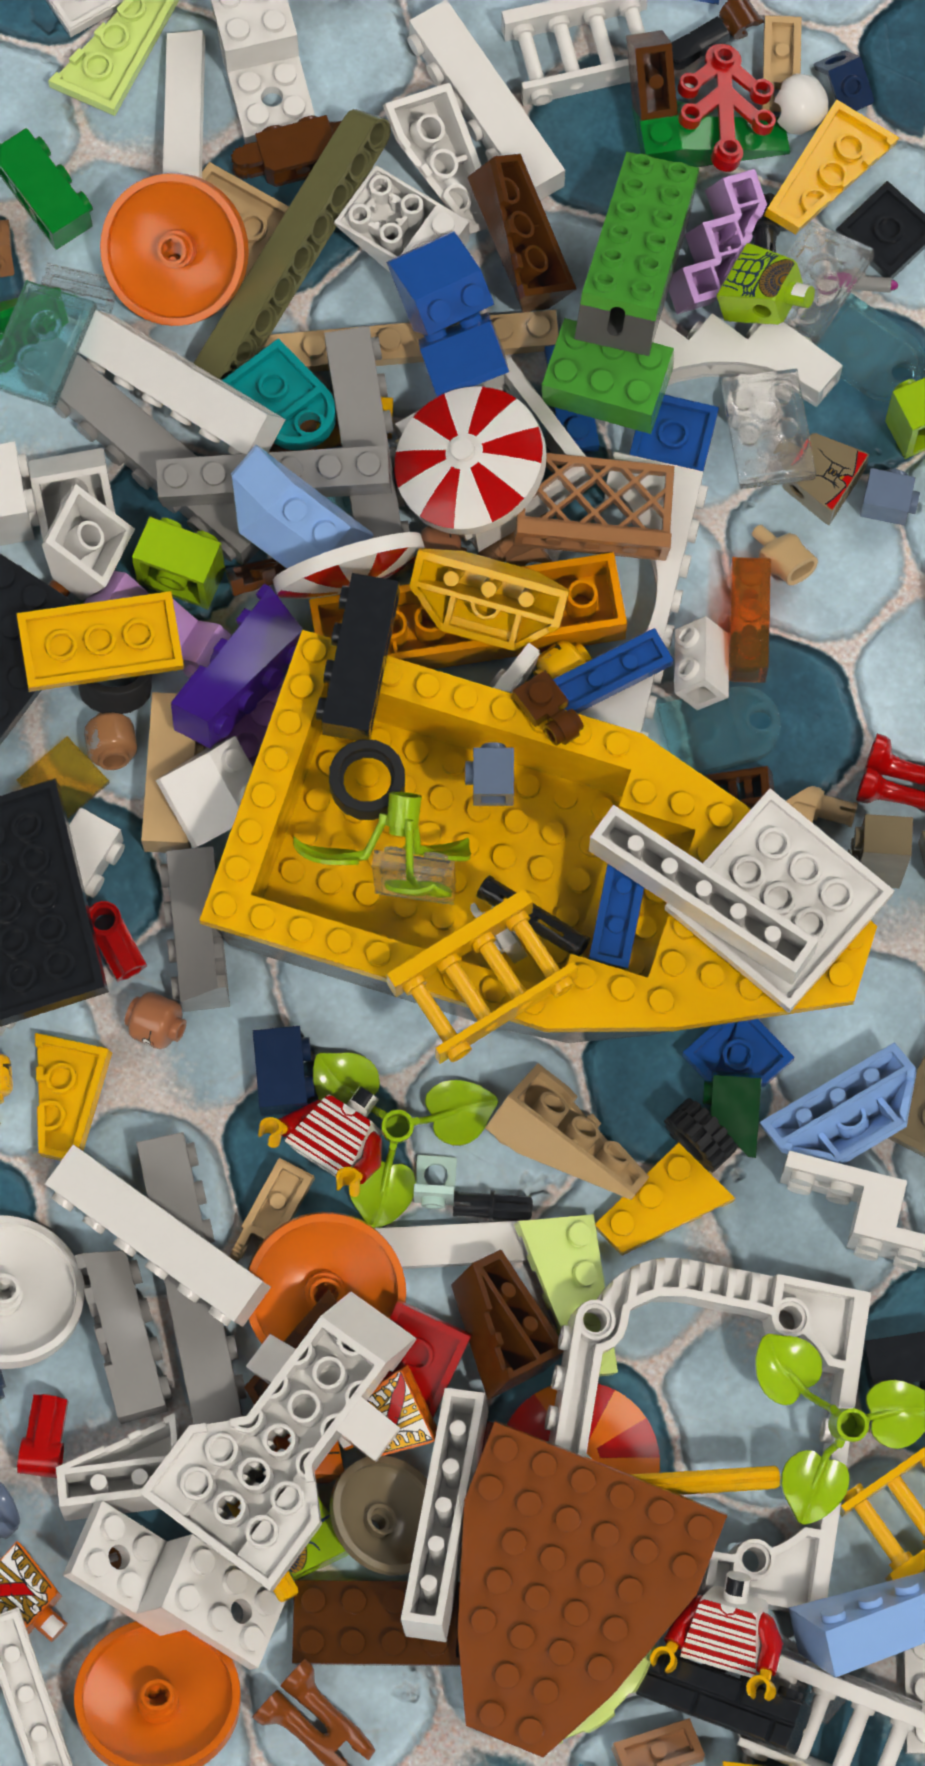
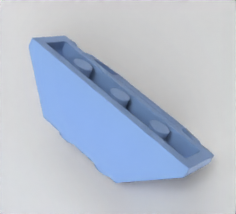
M255 445L231 473L239 533L285 568H289L322 553L371 539L374 536L370 530L258 445Z
M894 1042L760 1121V1125L782 1153L788 1154L789 1151L845 1164L907 1127L917 1073L916 1067Z

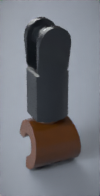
M728 0L721 8L719 17L711 19L691 31L690 34L672 41L674 70L685 69L700 57L705 56L711 46L725 44L730 41V34L734 39H742L748 36L745 29L764 23L750 1Z

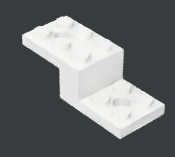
M210 0L217 23L220 50L245 144L256 142L255 133L262 132V130L269 126H285L297 123L306 116H315L299 57L298 37L288 0ZM271 93L278 94L283 99L279 105L274 107L265 105L262 100Z
M793 1151L788 1152L779 1183L787 1184L789 1191L802 1195H810L811 1191L826 1194L828 1201L842 1205H848L850 1201L857 1202L846 1246L848 1249L855 1250V1256L873 1261L877 1260L878 1256L894 1260V1266L905 1270L915 1271L917 1266L925 1268V1234L897 1227L907 1180Z
M104 1501L94 1503L63 1573L64 1577L159 1636L187 1630L249 1670L259 1668L285 1604V1601H278L274 1591H269L193 1534L166 1541ZM112 1547L119 1551L122 1558L119 1569L114 1568L108 1558ZM234 1601L241 1605L243 1609V1619L240 1623L233 1619L231 1613V1606Z

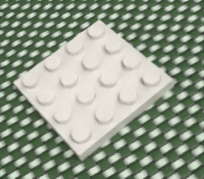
M769 789L703 864L819 940L815 954L794 984L787 983L667 903L664 910L785 1011L790 1013L893 896L895 890L772 789Z

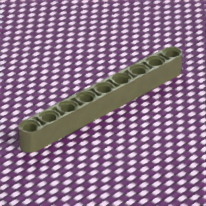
M352 109L344 116L194 361L195 365L223 380L261 351L337 227L334 225V221L364 182L387 145L391 133L388 120L358 109Z

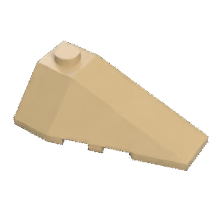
M537 1063L507 1096L485 1129L492 1133L501 1144L510 1147L518 1154L632 1200L649 1176L620 1143L608 1141L598 1129L601 1122L594 1114L586 1116L574 1103L578 1096L570 1087Z

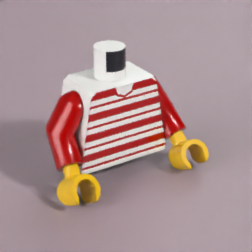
M360 1086L347 1105L329 1094L323 1100L318 1099L279 1119L266 1117L260 1122L258 1136L262 1137V1135L270 1133L267 1144L269 1147H278L281 1137H287L285 1142L295 1152L336 1178L337 1191H340L343 1186L348 1185L349 1195L352 1197L359 1195L360 1184L365 1183L381 1167V1130L367 1118L379 1099Z
M730 1571L726 1574L724 1588L712 1586L704 1595H696L666 1633L664 1637L665 1647L661 1646L654 1649L650 1656V1662L654 1667L660 1655H670L671 1660L665 1672L671 1673L677 1667L675 1652L678 1649L681 1650L680 1657L750 1677L746 1685V1691L752 1699L756 1697L758 1686L766 1684L764 1699L771 1701L775 1698L776 1687L770 1680L771 1676H775L777 1673L783 1641L774 1618L768 1614L767 1601L748 1595L751 1577L743 1572Z

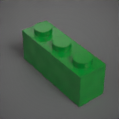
M25 128L0 144V177L55 250L93 227L90 215L93 207L82 191L76 193L71 187L72 179L62 164L56 166L49 158L51 152L45 141L40 136L34 138L30 131Z

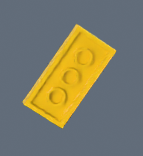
M171 591L17 613L29 692L183 670L184 668Z

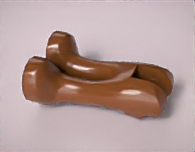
M306 1659L291 1672L281 1684V1687L313 1713L325 1725L327 1733H322L278 1689L252 1716L254 1720L263 1726L278 1724L286 1728L324 1766H351L347 1759L343 1756L341 1757L336 1752L345 1741L351 1745L354 1751L360 1753L368 1761L376 1751L361 1729L333 1706L319 1691L315 1684L314 1668Z

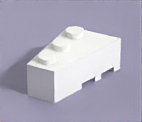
M175 1413L164 1417L162 1422L140 1431L138 1429L127 1434V1438L106 1448L101 1446L56 1467L59 1507L64 1520L71 1521L88 1518L94 1503L104 1501L123 1514L159 1509L139 1492L180 1438Z

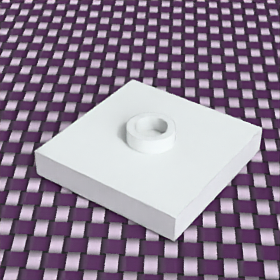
M528 643L507 671L502 668L496 674L489 687L513 693V690L524 684L532 674L540 655V650Z

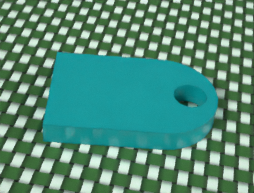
M279 338L222 380L286 419L274 441V444L281 448L294 451L313 448L324 442L335 427L336 407L331 392ZM306 420H315L320 423V427L314 432H305L300 429V425Z

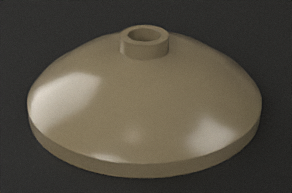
M380 1456L377 1462L369 1457H365L354 1462L343 1471L334 1484L330 1498V1517L334 1532L346 1552L367 1569L392 1576L410 1573L427 1478L419 1470L403 1460L390 1456ZM371 1520L378 1524L379 1530L372 1524Z

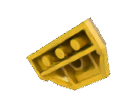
M424 548L418 549L409 585L440 631L511 651H516L528 643H532L560 628L570 591L538 571L466 551Z

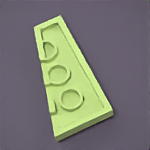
M124 0L117 7L115 15L106 24L103 22L94 31V37L82 49L78 48L69 58V63L60 73L56 72L48 80L49 87L116 116L179 0Z
M594 1214L524 1220L514 1224L518 1237H522L529 1255L526 1257L532 1272H536L544 1293L541 1295L547 1310L551 1309L557 1324L556 1332L558 1336L562 1326H568L571 1314L584 1302L597 1300L605 1289ZM592 1313L584 1314L583 1323L589 1331L599 1332L601 1328L599 1318ZM614 1347L602 1354L599 1377L618 1373Z

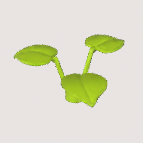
M409 792L389 793L387 814L379 813L378 824L367 846L362 851L311 846L300 842L295 837L293 840L296 851L310 861L327 865H358L359 861L369 859L385 825L390 827L389 834L405 837L403 851L406 852V880H386L384 887L389 891L407 896L427 895L436 898L452 896V890L441 883L417 881L414 877L413 854L442 861H468L471 858L468 837L452 843L421 845L419 816L422 796Z
M319 1053L315 1057L313 1081L319 1100H323L325 1096L330 1094L347 1105L359 1086L374 1096L378 1092L380 1084L378 1070L366 1057L355 1053ZM449 1080L435 1085L427 1093L425 1104L431 1115L412 1118L403 1110H392L387 1113L374 1106L371 1112L383 1120L381 1132L384 1138L390 1142L386 1162L381 1160V1167L365 1183L360 1184V1193L357 1197L350 1196L352 1203L364 1221L373 1228L384 1227L396 1220L410 1205L414 1197V1184H416L414 1173L406 1165H393L397 1144L403 1143L410 1138L414 1126L434 1122V1133L442 1142L452 1146L466 1145L478 1138L484 1131L498 1104V1098L494 1094L475 1083Z
M766 1334L761 1338L755 1357V1370L763 1393L773 1402L780 1405L793 1404L802 1393L805 1398L831 1414L828 1420V1428L835 1441L824 1450L822 1457L811 1450L800 1451L788 1459L781 1474L782 1491L796 1520L803 1525L810 1524L830 1514L844 1499L849 1487L848 1468L840 1461L829 1460L831 1454L838 1448H842L845 1441L856 1442L863 1439L868 1432L870 1421L873 1437L880 1444L888 1448L900 1449L915 1443L925 1432V1391L904 1381L886 1380L874 1385L866 1395V1405L870 1413L864 1414L861 1410L855 1408L838 1409L836 1405L828 1403L807 1389L815 1385L822 1374V1359L811 1343L794 1336Z

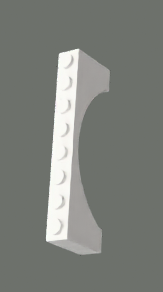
M614 452L612 460L675 466L670 533H672L671 549L666 561L650 559L656 585V603L650 624L646 630L647 632L655 628L666 648H670L675 626L668 625L671 612H679L683 591L677 590L679 577L687 578L691 556L686 555L685 551L688 542L695 543L700 521L693 520L696 507L704 508L708 486L702 485L703 471ZM616 471L609 472L606 482L614 493L629 483L621 472ZM648 475L640 483L654 497L664 489L665 476ZM634 487L620 497L632 513L647 503ZM605 494L604 500L609 499V497ZM664 497L658 501L662 507ZM652 507L638 517L646 528L662 529V518ZM664 670L578 714L643 733L648 737L649 732L642 731L645 718L653 719L658 698L652 696L651 692L654 682L661 684Z

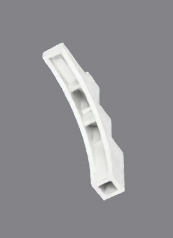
M712 313L704 323L698 321L688 333L687 338H685L660 319L653 341L654 343L674 348V368L668 386L676 382L702 377H739V374L777 379V387L796 394L816 407L838 383L843 367L841 363L785 322L778 325L754 323L747 332L746 337H744ZM595 419L604 427L610 424L609 422Z

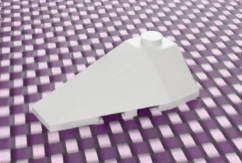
M443 84L385 103L383 108L397 143L445 206L469 221V235L488 229L467 179L469 175L481 167V163L451 84Z

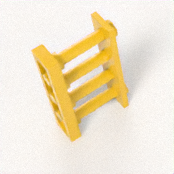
M525 889L517 892L386 974L387 985L394 996L398 997L404 992L407 996L412 995L443 1043L435 1048V1058L439 1064L447 1059L451 1062L458 1061L472 1050L471 1044L551 994L557 998L568 992L575 985L573 981L577 979L578 967L574 961L560 969L529 924V914L533 912V901ZM507 928L517 933L546 977V979L527 991L494 944L496 941L495 936ZM473 949L476 953L481 952L512 999L493 1012L490 1011L460 966L462 962L460 957ZM438 971L441 974H447L477 1019L476 1023L458 1034L425 986L427 984L426 979Z
M925 1447L868 1487L864 1488L859 1483L851 1488L843 1499L845 1503L840 1506L839 1514L841 1517L855 1509L891 1560L889 1566L893 1571L887 1575L886 1581L924 1572L925 1549L915 1556H912L910 1551L904 1552L868 1499L888 1486L925 1538V1510L901 1478L903 1474L919 1463L925 1469Z

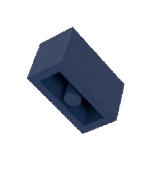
M300 1026L253 1030L261 1116L289 1114L308 1105L309 1099H315L313 1075L305 1076L304 1061H312L310 1038H302Z

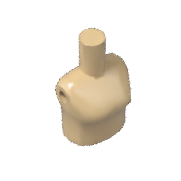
M758 525L754 528L752 536L764 546L760 550V561L772 574L781 577L788 585H795L805 580L814 572L818 559L805 548L795 534L788 533L777 538L763 525Z

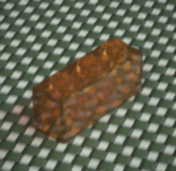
M732 557L729 577L728 618L729 681L766 682L769 668L770 558Z

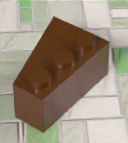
M498 1250L472 1263L451 1284L465 1331L472 1334L469 1343L487 1400L546 1371L563 1355L564 1350L558 1349L559 1336L502 1250Z

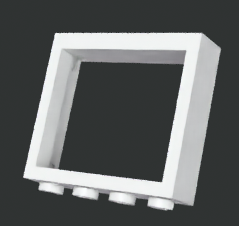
M511 357L507 359L508 373L476 385L501 391L505 390L506 393L521 401L536 419L542 430L545 444L553 454L586 457ZM417 412L395 424L398 438L394 441L396 446H398V442L407 424ZM572 467L564 473L565 477L576 489L591 479L583 467ZM559 479L543 490L556 505L571 495ZM536 495L525 507V516L539 517L550 511V509ZM516 517L493 530L479 534L459 536L461 538L464 537L466 541L470 540L477 551L480 552L514 532Z

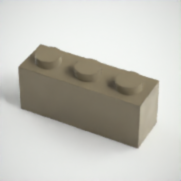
M865 814L862 826H855L854 838L851 839L848 853L891 888H900L912 856L913 817Z

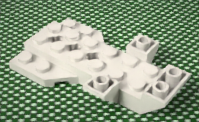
M349 1292L322 1314L296 1349L269 1334L246 1365L247 1369L269 1384L247 1416L231 1418L229 1421L211 1424L189 1425L139 1493L239 1569L273 1592L322 1525L315 1471L338 1439L342 1436L351 1445L377 1462L400 1431L396 1424L367 1400L389 1370L391 1372L395 1370L417 1339L353 1292ZM287 1434L291 1435L288 1439L290 1446L286 1450L281 1448L278 1452L273 1451L277 1447L273 1443L276 1436L284 1438ZM264 1467L266 1469L263 1473L265 1480L261 1484L256 1482L252 1486L248 1485L252 1481L248 1476L249 1472L252 1469L259 1472ZM240 1501L241 1504L238 1508L241 1511L236 1518L230 1516L227 1520L224 1519L227 1514L223 1510L224 1506L227 1503L235 1505Z

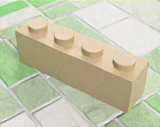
M152 692L141 838L144 852L166 853V851L191 849L190 841L156 782L161 776L205 750L204 745L174 730L171 702L178 693Z

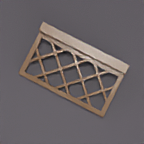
M547 453L546 467L553 475L540 484L535 496L538 495L550 511L541 518L525 516L524 508L516 516L513 546L592 554L614 552L615 556L666 561L671 549L672 533H670L675 466ZM572 467H583L585 472L591 477L590 480L578 489L564 475ZM610 471L621 472L629 481L628 484L616 493L602 479ZM648 475L665 476L664 489L654 497L640 483ZM557 479L562 482V485L571 494L558 505L543 491ZM595 483L609 497L596 509L582 496V493ZM633 487L647 501L634 513L620 499L621 496ZM664 497L662 507L658 501ZM575 499L588 513L580 522L570 521L561 511ZM614 503L627 518L619 525H609L599 514ZM652 507L662 518V529H648L640 522L638 517ZM592 519H594L596 523H589V522H590ZM632 523L635 527H629L628 525Z

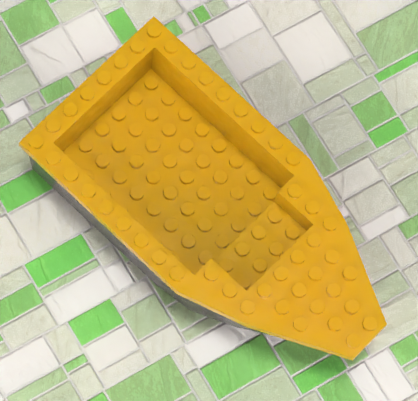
M302 629L199 919L200 924L218 929L228 945L394 996L387 985V973L476 919L471 912V904L475 903L481 912H487L491 909V904L477 897L481 884L491 875L495 880L516 893L525 889L534 904L556 916L583 935L590 937L588 947L580 957L569 954L538 935L560 969L574 961L578 967L577 979L573 981L575 985L568 992L557 998L551 994L497 1029L565 1043L651 1036L669 1031L853 1005L877 929V925L872 921L865 926L790 1013L785 1011L665 911L667 902L644 888L629 969L612 967L590 960L589 955L608 863L589 851L590 836L613 805L701 863L712 854L751 809L643 733L578 714L584 725V729L579 731V737L566 745L560 743L556 746L550 741L544 730V725L548 721L546 720L535 727L512 698V693L391 656H387L371 740H377L389 745L400 756L405 769V792L422 796L419 816L421 845L452 843L468 837L471 858L468 861H442L413 854L414 877L417 881L438 882L452 890L451 897L436 898L427 895H402L389 891L384 887L386 880H406V852L403 851L405 837L389 834L390 827L385 825L369 859L359 861L358 865L320 864L301 856L294 848V837L300 842L311 846L362 851L367 846L379 821V818L375 820L356 819L345 814L334 802L329 786V767L335 755L344 746L355 742V740L323 735L322 721L316 720V711L319 698L327 697L329 684L323 683L327 659L334 660L337 647L331 646L332 638ZM490 742L502 743L506 748H514L513 806H473V785H465V761H473V748H481L483 744ZM362 758L354 761L347 767L343 784L346 791L354 799L372 802L380 799L387 793L391 785V775L388 768L381 761L374 758ZM538 920L539 923L549 928L553 932L557 933L560 936H564V934L549 926L545 922ZM519 938L528 956L515 964L506 952L502 956L527 991L546 979V977ZM473 949L460 957L462 960L460 966L491 1012L512 1000L481 952L476 953ZM438 971L426 979V988L443 1012L477 1022V1019L446 973L441 974ZM405 992L398 996V998L417 1003L412 995L407 996Z

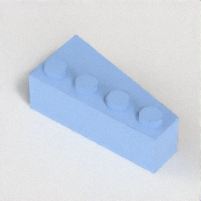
M925 1572L789 1607L798 1653L836 1678L924 1644Z

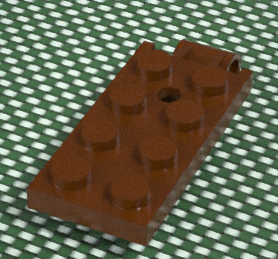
M295 1580L298 1594L294 1596L292 1664L299 1665L306 1659L312 1665L461 1667L458 1643L460 1582H457L447 1641L441 1642L405 1636L401 1615L408 1581Z

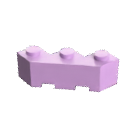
M755 169L724 177L705 190L715 219L703 222L685 234L695 264L683 267L673 273L669 293L677 314L705 307L717 301L716 295L745 245L751 242L753 237L751 234L767 206Z
M114 571L107 586L86 598L83 604L150 593L127 573ZM173 599L184 664L182 671L190 678L200 665L208 667L214 651L213 648L221 638L229 640L232 635L220 624L198 621Z

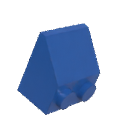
M455 231L446 233L386 262L415 332L429 336L494 305L481 269Z
M480 312L459 321L457 325L447 329L444 328L429 336L424 335V338L418 340L420 351L437 397L455 389L476 386L509 372L505 352L489 312L480 315Z

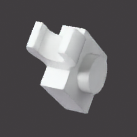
M475 903L470 905L471 912L475 918L485 913L481 912ZM507 928L495 936L496 941L494 944L500 953L506 952L514 964L528 956L515 931H510Z

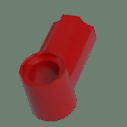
M100 901L93 904L89 910L97 944L116 981L127 980L139 974L140 971L147 967V964L124 923L119 909L108 901ZM101 915H111L115 918L114 925L108 930H99L94 926L96 919Z
M33 1394L26 1437L22 1438L20 1444L17 1473L57 1479L56 1467L63 1464L64 1457L62 1438L69 1403L68 1399L53 1395Z

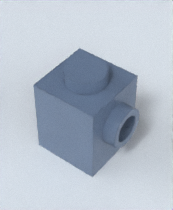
M871 468L860 517L905 526L908 513L916 514L920 492L913 491L916 477L908 476L906 472L899 469H887L884 471Z
M497 742L485 743L481 748H473V761H465V785H473V806H513L514 748H506L504 744Z

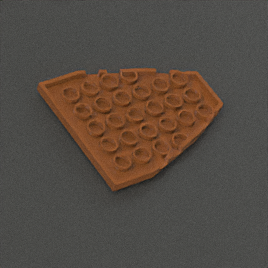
M495 1421L464 1499L458 1643L466 1726L544 1758L617 1691L697 1595L728 1514Z

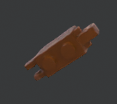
M327 115L320 117L306 116L297 123L285 126H269L262 130V132L255 133L256 142L245 144L243 147L239 146V148H235L232 151L233 173L238 178H242V180L244 178L247 180L248 177L255 178L265 175L266 182L274 187L305 180L341 121L329 122Z

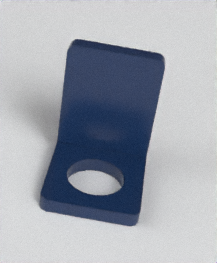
M844 50L813 64L815 70L828 75L835 100H839L855 111L874 103V97L861 56Z

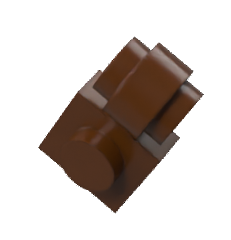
M546 670L513 690L512 698L535 727L546 720L548 721L544 725V730L554 745L557 746L560 743L566 745L579 737V731L584 729L583 722L573 709L564 710L568 707L569 700Z

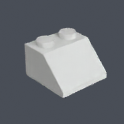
M103 448L28 461L30 481L43 541L69 490L74 484L80 486L115 513Z
M74 484L69 490L42 542V547L52 579L83 601L107 586L135 528L77 484Z
M236 736L215 744L211 749L206 748L156 780L193 848L199 847L232 829L253 770Z

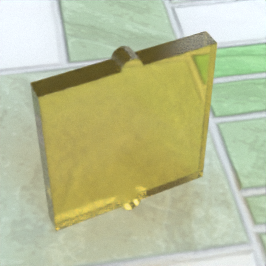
M68 736L16 779L17 783L24 789L55 778L60 784L68 819L110 783L103 773L91 762L88 755H85Z

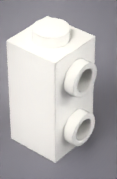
M707 616L675 629L674 693L697 711L729 698V634Z

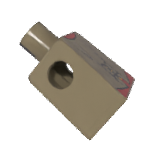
M812 433L802 449L782 439L775 449L772 459L788 468L782 486L784 490L821 521L830 525L866 470L870 454L817 433Z

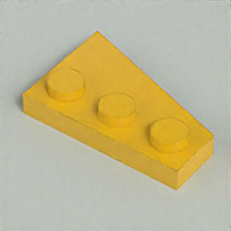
M35 1033V1046L37 1047L38 1055L36 1081L38 1082L39 1106L37 1107L38 1153L42 1157L61 1161L72 1145L84 1151L112 1052L108 1048Z
M677 1143L647 1173L649 1176L648 1180L632 1200L622 1197L595 1225L596 1230L621 1255H625L664 1236L665 1233L688 1222L691 1223L706 1213L734 1202L735 1197L680 1143Z

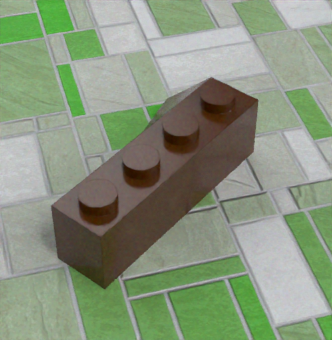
M521 154L494 156L469 175L467 179L522 311L530 312L549 309L577 289Z

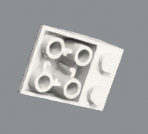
M375 165L334 221L335 226L389 272L387 261L451 231H455L464 246L469 242L468 220Z

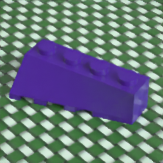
M263 584L256 593L257 598L260 600L251 611L244 608L237 617L236 622L240 626L229 640L221 638L215 645L208 667L200 665L171 702L174 730L210 749L221 738L228 736L233 727L246 714H250L256 708L258 702L279 686L281 680L287 674L302 632V627L272 588L266 584Z

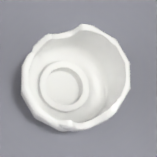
M796 73L785 79L774 100L781 107V115L777 122L790 134L802 135L822 123L828 113L826 91L820 81L810 75Z

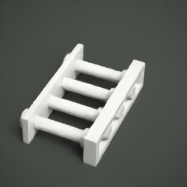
M550 0L502 11L501 29L505 42L511 40L519 41L530 80L522 82V105L533 104L535 106H542L550 103L553 99L630 82L628 59L615 61L604 20L623 16L626 17L631 35L645 33L640 12L647 10V0ZM581 24L590 25L601 65L584 69L579 68L569 33L570 27ZM546 32L555 34L565 73L544 77L533 39L534 35Z
M782 1647L777 1673L774 1676L776 1677L774 1681L776 1692L780 1685L790 1688L791 1684H796L797 1680L812 1685V1691L815 1693L810 1705L812 1712L806 1729L803 1731L804 1735L799 1749L794 1755L741 1734L737 1745L744 1747L743 1752L746 1755L760 1761H767L769 1757L789 1766H850L869 1715L874 1716L876 1711L891 1717L890 1723L893 1724L877 1766H895L908 1731H913L915 1727L921 1730L925 1729V1704L847 1673L835 1678L802 1655ZM836 1696L852 1701L851 1707L854 1710L832 1765L809 1756L830 1700H835Z

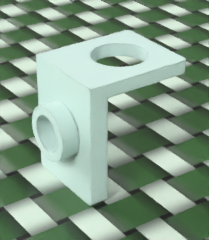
M417 1156L416 1184H414L413 1191L414 1203H421L422 1207L429 1209H443L445 1205H454L456 1157ZM433 1165L442 1166L447 1171V1181L442 1186L428 1185L424 1179V1173L427 1168Z

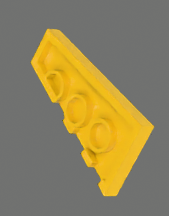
M836 99L768 206L764 216L796 235L894 147L900 137Z

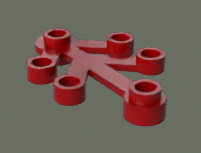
M715 44L707 50L704 60L705 65L695 73H685L680 77L677 91L682 97L692 99L698 95L700 87L713 78H716L717 87L698 103L685 104L679 115V123L686 129H696L700 125L701 120L718 107L719 141L714 146L711 161L717 169L731 172L739 167L743 157V148L740 142L735 139L734 110L751 124L753 131L759 135L770 134L776 123V117L771 111L766 109L757 110L732 87V79L750 93L751 100L759 105H765L770 102L774 86L766 79L756 80L741 66V55L734 47L727 44ZM685 84H691L694 88H689ZM757 90H763L767 94H761ZM686 114L695 116V119L687 117ZM759 120L766 121L768 125L760 123Z

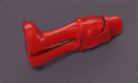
M877 733L864 768L865 772L858 788L856 801L868 804L876 800H883L913 806L925 811V791L896 784L882 777V775L925 786V766L914 764L895 756L892 753L891 740L887 736Z

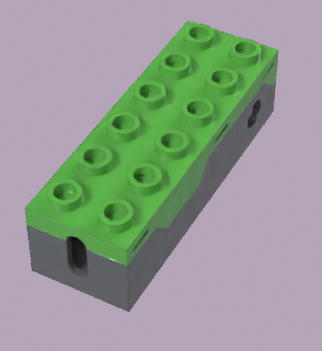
M626 151L583 287L574 339L641 355H650L690 219L699 173L698 167Z

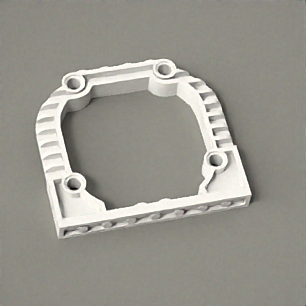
M683 1258L652 1259L632 1266L612 1280L601 1292L597 1300H589L580 1305L571 1314L568 1326L563 1325L561 1328L558 1349L564 1350L561 1366H555L551 1388L557 1390L555 1406L549 1405L545 1419V1429L551 1430L549 1442L592 1459L587 1454L602 1354L615 1347L624 1337L630 1311L650 1302H678L762 1320L763 1329L766 1334L794 1336L806 1340L819 1352L822 1359V1372L834 1374L830 1404L836 1405L838 1409L855 1408L871 1292L781 1274L770 1276ZM780 1311L789 1312L793 1316V1330L785 1329L780 1324ZM585 1313L595 1314L601 1322L599 1332L589 1331L583 1323ZM830 1413L828 1418L823 1419L820 1427L819 1440L824 1442L823 1452L835 1441L828 1428ZM845 1441L844 1446L831 1454L829 1460H837L847 1465L850 1442ZM841 1503L830 1514L821 1520L813 1522L812 1528L803 1527L798 1529L772 1548L760 1539H749L735 1545L729 1553L714 1551L697 1594L704 1595L712 1586L724 1588L726 1574L730 1571H739L751 1577L748 1595L766 1600L770 1610L789 1613V1607L827 1598ZM746 1550L753 1552L759 1560V1565L755 1572H751L744 1567L742 1557Z

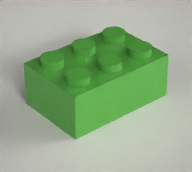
M564 318L542 382V399L548 406L652 434L674 368V348L653 342L650 355L646 356L576 340L574 338L577 321Z

